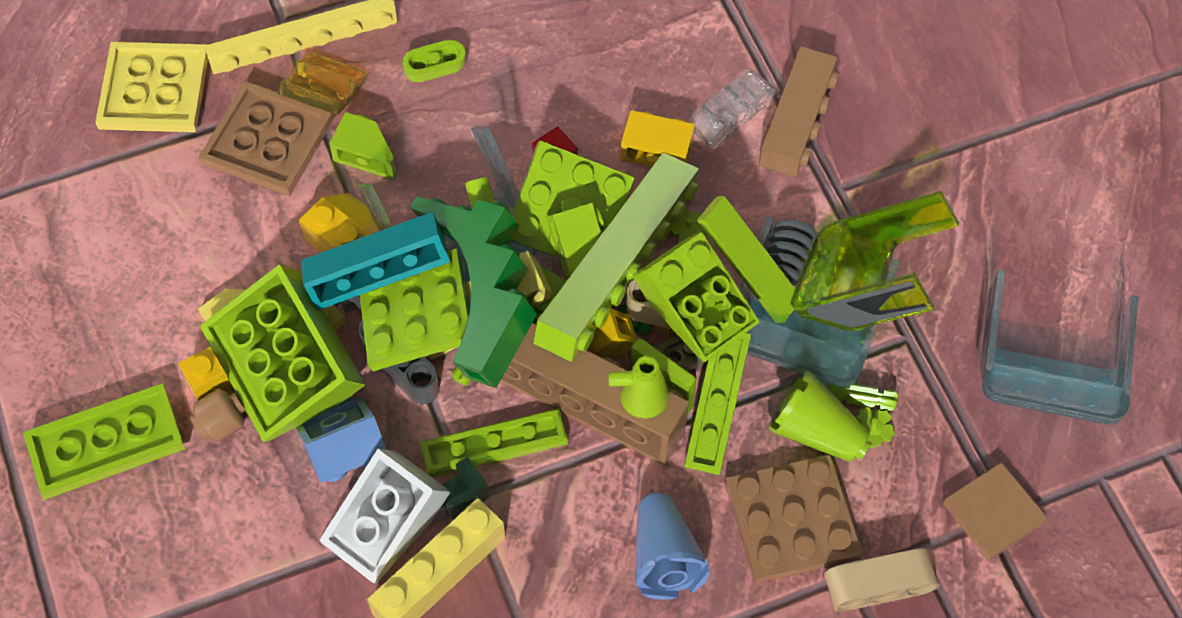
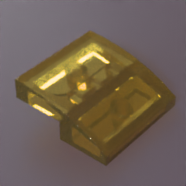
M310 52L296 62L295 73L280 82L278 94L338 115L358 94L368 78V72Z

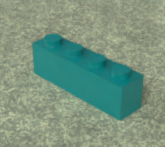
M430 212L302 259L303 285L316 310H320L449 263L450 259L444 234L434 212Z

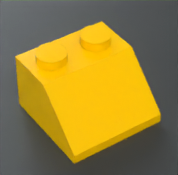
M351 193L322 197L299 219L304 241L320 253L379 232L367 205ZM370 208V210L372 211V213H373V215H374V217H375V219H376V221H377V223H378V225H379V227H380V224H379V221H378V218H377V215H376L375 211H373V210ZM379 215L385 229L393 226Z

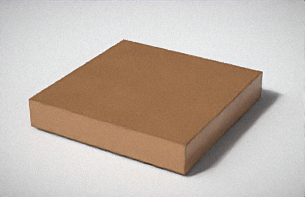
M1002 462L947 497L943 502L946 509L988 561L1043 526L1048 520L1046 515Z

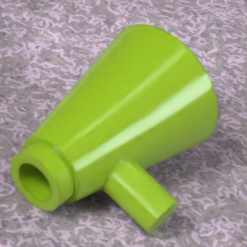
M650 356L641 357L631 371L608 372L609 387L622 386L620 400L624 409L631 415L638 418H652L662 413L667 407L669 390L659 364L654 358Z

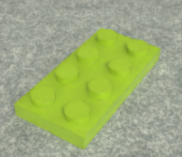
M163 383L23 432L40 494L44 500L185 450Z

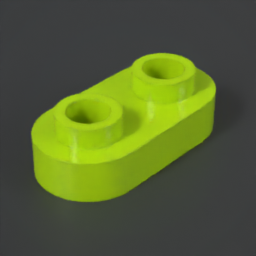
M444 40L412 49L404 55L402 60L404 74L411 81L424 82L456 73L466 64L465 48L458 41Z

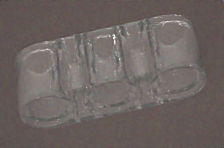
M748 68L692 114L688 123L695 124L694 134L710 148H716L761 111L772 100L776 88L753 69Z

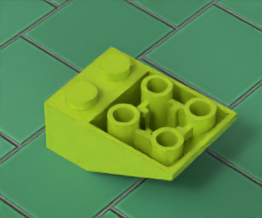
M702 232L687 237L632 275L650 305L702 362L712 358L760 323Z

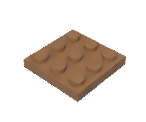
M244 81L199 155L200 163L281 194L291 196L334 120L333 113Z
M830 455L726 477L725 486L754 584L861 559L863 554Z

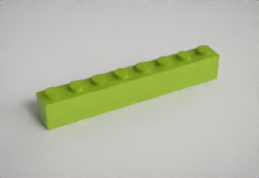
M664 152L539 317L533 344L570 362L574 360L580 350L585 352L594 337V330L597 327L603 328L609 317L612 305L618 306L622 301L627 284L634 280L632 275L641 270L643 262H650L655 253L657 242H664L668 236L671 222L673 220L678 222L684 212L686 201L692 202L700 186L696 182L699 168Z

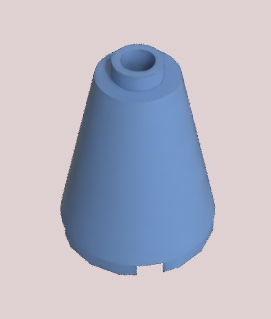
M659 492L648 494L640 501L637 507L635 583L637 588H640L641 594L645 597L656 600L678 598L677 591L688 587L690 593L698 590L707 582L710 576L709 565L673 499Z

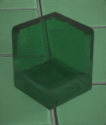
M469 457L456 463L457 476L442 484V486L451 491L442 507L452 521L477 498L482 502L489 499L488 485Z

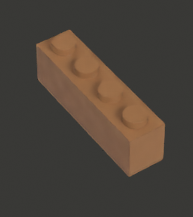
M800 46L761 149L760 167L792 177H797L800 166L807 167L812 153V148L808 147L810 139L817 140L822 122L817 121L819 114L826 115L831 96H827V92L829 89L835 90L839 79L840 71L835 70L836 56Z

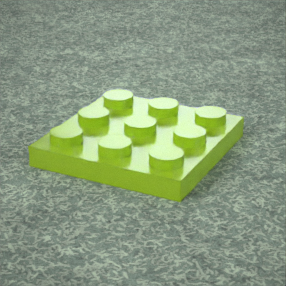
M539 141L512 212V217L518 223L519 228L511 241L559 259L546 217L592 203L593 208H598L601 213L604 228L600 230L603 233L626 203L635 177Z
M457 248L448 250L449 263L360 295L367 363L372 371L460 346L470 310L462 259Z

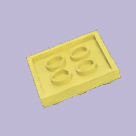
M111 42L95 121L98 129L196 132L208 62L205 49L206 44Z

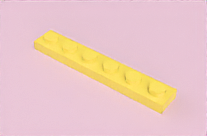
M366 0L205 45L213 75L229 72L249 64L261 63L281 55L293 54L313 46H321L341 38L353 37L373 29L385 28L397 23L394 0Z

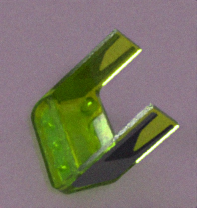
M942 191L838 220L823 227L817 233L791 299V305L797 315L801 318L841 330L859 331L864 327L932 311L934 304L915 273L885 281L884 279L894 249L900 243L958 227L959 221Z

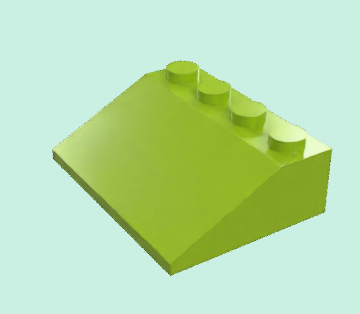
M281 264L277 265L200 325L263 442L267 443L331 410L366 385L323 309L316 310L303 285L302 273L296 269Z

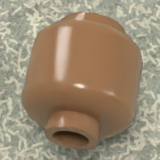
M218 388L194 403V414L190 416V420L204 440L210 438L213 441L219 442L243 427L244 418L242 413L246 410L236 392L230 395L227 391Z

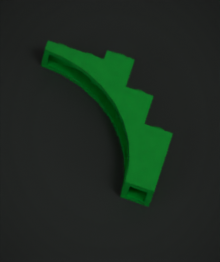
M416 196L410 206L411 210L417 217L434 212L443 234L460 246L468 264L471 282L470 313L464 337L452 362L468 379L497 388L537 315L528 303V297L517 290L528 270L519 258V252L509 246L519 225L510 214L511 210L498 201L488 203L477 200L473 208L470 209L464 205H459L458 208L450 206L438 198L428 200Z

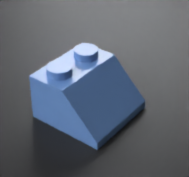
M361 396L345 401L296 427L320 483L340 480L350 470L360 466L367 467L377 449L387 450L376 420Z

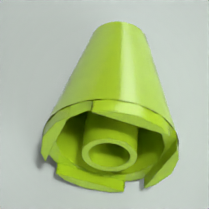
M808 370L804 371L803 379L799 377L777 408L781 413L776 420L772 418L767 427L777 435L847 462H851L854 458L861 460L871 445V442L867 440L870 432L815 374Z

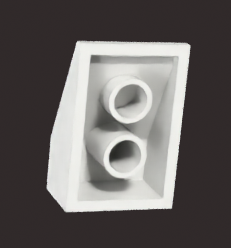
M377 449L319 541L372 583H378L432 522L451 491L397 451Z

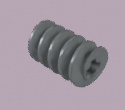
M784 219L775 224L766 251L790 283L796 286L800 284V274L805 270L803 263L809 259L808 252L812 250V241L816 239L817 232L815 228L803 221Z

